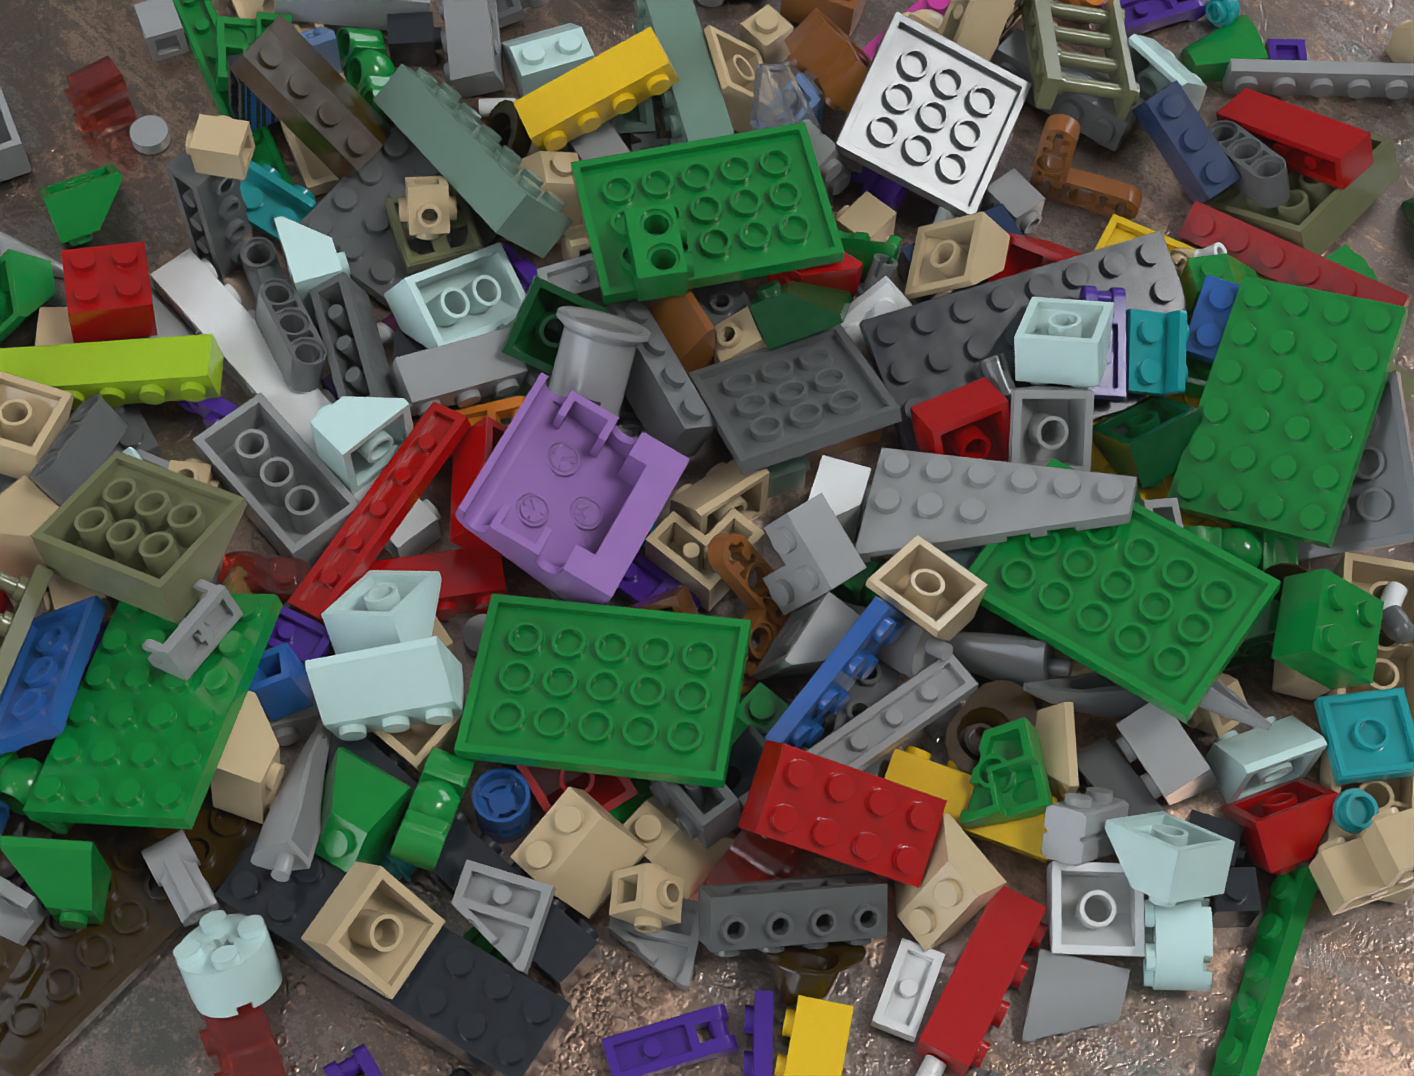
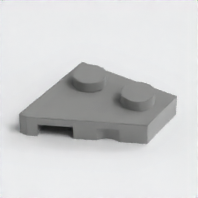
M466 859L451 904L520 973L527 975L556 888L553 885Z
M683 898L681 923L661 927L659 933L638 932L634 930L633 924L611 916L608 927L610 935L681 990L689 991L700 941L699 901Z

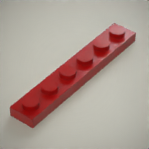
M1196 200L1178 234L1181 239L1201 248L1220 242L1226 248L1228 255L1256 270V273L1276 282L1405 307L1408 306L1412 299L1405 293Z
M432 402L288 600V604L294 611L325 626L321 614L366 573L470 428L471 424L467 416L437 402Z

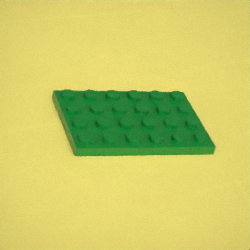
M805 122L571 162V174L604 305L638 299L624 232V209L674 203L677 219L684 218L687 243H682L684 253L691 252L694 264V277L688 278V289L844 261V248ZM660 267V268H658V269L667 270V269H669V268Z
M1243 275L1198 406L1200 413L1199 421L1189 444L1181 455L1167 498H1177L1180 512L1331 549L1409 315L1407 307Z
M1052 458L1046 466L1075 470L1055 458ZM1136 502L1133 505L1130 523L1080 531L1075 530L1073 527L1048 530L1046 536L1031 538L1030 533L1008 536L1006 542L987 544L968 569L969 572L988 584L979 605L1036 638L1047 641L1048 645L1185 724L1188 723L1277 594L1281 584L1280 580Z
M231 594L243 615L187 681L154 667L148 660L152 652H148L141 647L147 639L164 644L177 629L178 624L119 600L78 689L77 695L73 700L66 720V726L62 734L56 737L23 811L30 820L192 829L283 604L276 594ZM195 606L184 616V618H186L189 615V613L195 608Z
M492 594L454 748L455 754L462 759L724 788L752 631L751 620Z

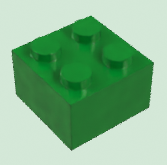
M1325 568L1284 577L1271 658L1331 690L1373 683L1384 601Z

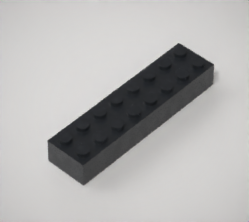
M257 837L215 893V897L226 914L260 915L265 922L273 943L487 1076H540L576 1021L570 1002L444 926L441 927L393 999L383 996L335 967L301 939L347 873L314 853L309 869L292 870L289 880L280 882L271 877L272 870L251 863L250 860L258 840Z

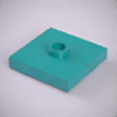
M1404 687L1317 697L1314 706L1322 736L1328 744L1326 751L1335 785L1414 776V722Z

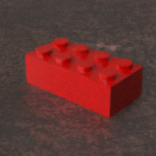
M766 740L738 827L919 888L947 800L784 743Z

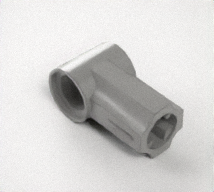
M182 829L141 851L158 886H163L184 927L193 924L198 925L200 919L205 914L220 908L207 880L204 879L198 868L201 864Z

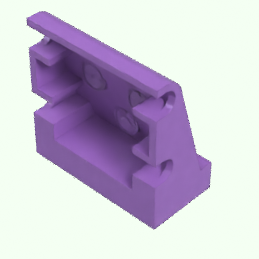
M541 372L458 507L456 518L465 528L565 601L607 605L690 459L643 431L637 438L625 435L616 426L619 417L571 390L567 397L555 394L546 385L548 376Z

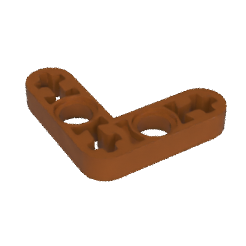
M1054 114L1048 117L1040 138L1029 183L1044 198L1112 217L1114 213L1128 220L1135 218L1142 202L1141 191L1128 183L1071 167L1081 131L1078 121L1068 115ZM1057 133L1064 135V139L1056 138ZM1047 154H1051V155L1058 156V157H1060L1062 160H1060V159H1054V158L1048 156ZM1079 188L1087 189L1089 191H1092L1093 193L1084 192Z
M719 533L712 538L708 546L709 562L712 568L748 607L742 619L751 620V636L756 628L760 635V641L755 650L752 648L750 637L741 694L750 691L757 681L751 675L792 611L784 615L778 604L771 599L770 591L762 578L774 572V570L752 544L741 534ZM754 569L757 575V582L751 590L748 585V576L750 571Z

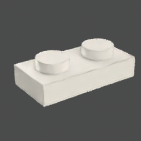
M885 276L851 303L845 320L841 325L859 351L866 347L859 327L862 320L912 306V304L893 282Z
M902 938L870 1026L914 1043L945 954L933 949L925 951L920 944Z

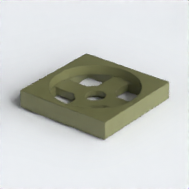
M450 183L448 184L449 196H456L458 209L457 220H450V230L467 226L468 229L465 242L457 247L451 248L446 236L448 233H443L440 238L430 240L434 252L424 255L414 252L409 248L407 240L417 238V235H409L407 223L401 224L399 220L398 198H406V194L384 199V209L407 274L438 266L484 248L468 202Z

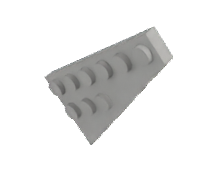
M881 448L855 549L865 563L871 562L870 557L887 554L895 555L916 535L921 536L940 551L1006 542L1008 536L1030 533L1031 538L1046 536L1048 530L1073 527L1075 530L1080 531L1127 524L1131 520L1137 490V477Z

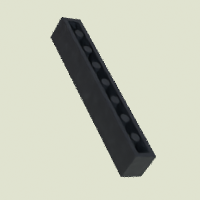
M371 732L367 733L365 738L355 741L341 740L332 733L324 780L338 747H344L413 788L393 833L391 841H395L420 778L414 781L405 773L408 769L406 764L394 752L389 750L384 754L374 745L377 740ZM459 809L456 811L434 871L431 872L423 869L453 897L466 859L533 879L515 861L510 865L499 856L502 852L501 848L487 834L482 833L479 837L467 827L470 824L469 820ZM554 895L530 967L565 997L602 958V954L597 942L600 939L598 933L583 919H579L575 923L564 913L567 907Z

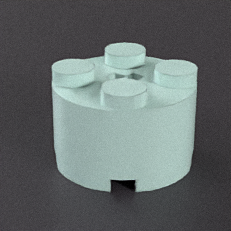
M1209 898L1177 902L1174 907L1159 906L1144 899V987H1153V990H1211L1213 971H1207L1206 964L1210 963V957H1213V925L1211 907H1208Z
M215 910L205 914L199 921L200 926L191 931L173 950V955L188 992L198 1011L208 1017L227 1018L239 1015L237 1007L251 1002L253 1008H256L266 1002L279 988L282 982V972L278 956L263 918L260 915L246 916L241 913L226 915V912L223 910Z

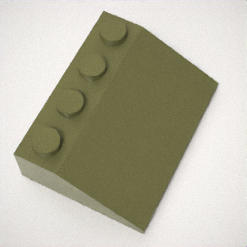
M1371 134L1373 165L1344 190L1287 169L1290 198L1281 206L1274 208L1262 207L1232 184L1212 197L1205 205L1321 256L1399 177L1394 141L1391 138Z
M115 451L31 535V538L46 567L53 570L54 574L178 624L204 593L194 589V584L199 579L208 582L212 581L247 506V502L242 496Z

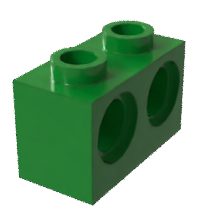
M674 203L624 209V232L638 301L686 295L688 278L694 277V264L691 252L684 253L682 243H687L684 218L677 219ZM660 267H666V268H669V269H667V270H661V269H658V268H660Z

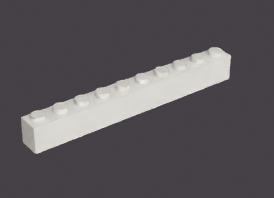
M189 248L151 273L150 277L155 290L173 307L196 335L213 334L224 355L223 370L250 399L261 392L318 455L310 421L314 419L315 414L322 407L336 402L333 395L327 389L320 391L317 388L311 392H300L289 387L256 324L255 311L251 309L247 312L241 305L242 301L236 290L229 283L223 285L217 279L218 274L215 268L206 258L200 260ZM379 475L354 494V497L359 502ZM428 499L423 501L417 500L384 546L393 558L418 555L441 538L438 523L441 516L435 506Z

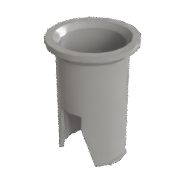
M574 306L558 308L556 316L561 320L564 328L548 388L555 394L567 397L571 390L618 417L636 348L642 342H647L650 339L651 332L636 322L606 312Z

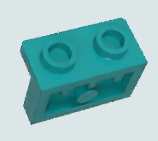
M250 161L246 178L242 180L240 186L242 198L247 205L248 221L252 228L281 245L274 218L283 216L300 223L317 205V202L314 200V195L305 187L298 184L293 187L282 180L280 173L273 167L264 163L260 166Z
M1139 309L1126 310V393L1163 397L1185 391V383L1188 378V367L1186 365V343L1189 338L1187 311L1175 310L1165 313Z

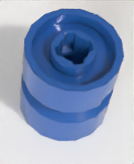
M503 767L491 769L482 774L474 784L472 791L477 827L481 833L487 834L497 843L505 844L517 841L527 833L533 820L531 796L527 781L515 770Z

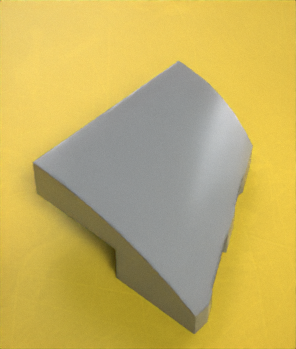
M1040 949L1036 958L1030 998L1026 1005L1020 1042L1031 1044L1035 1043L1036 1039L1061 1033L1065 1036L1078 1033L1080 1029L1091 1026L1099 1028L1116 1024L1121 1015L1130 969L1065 954H1051V951Z

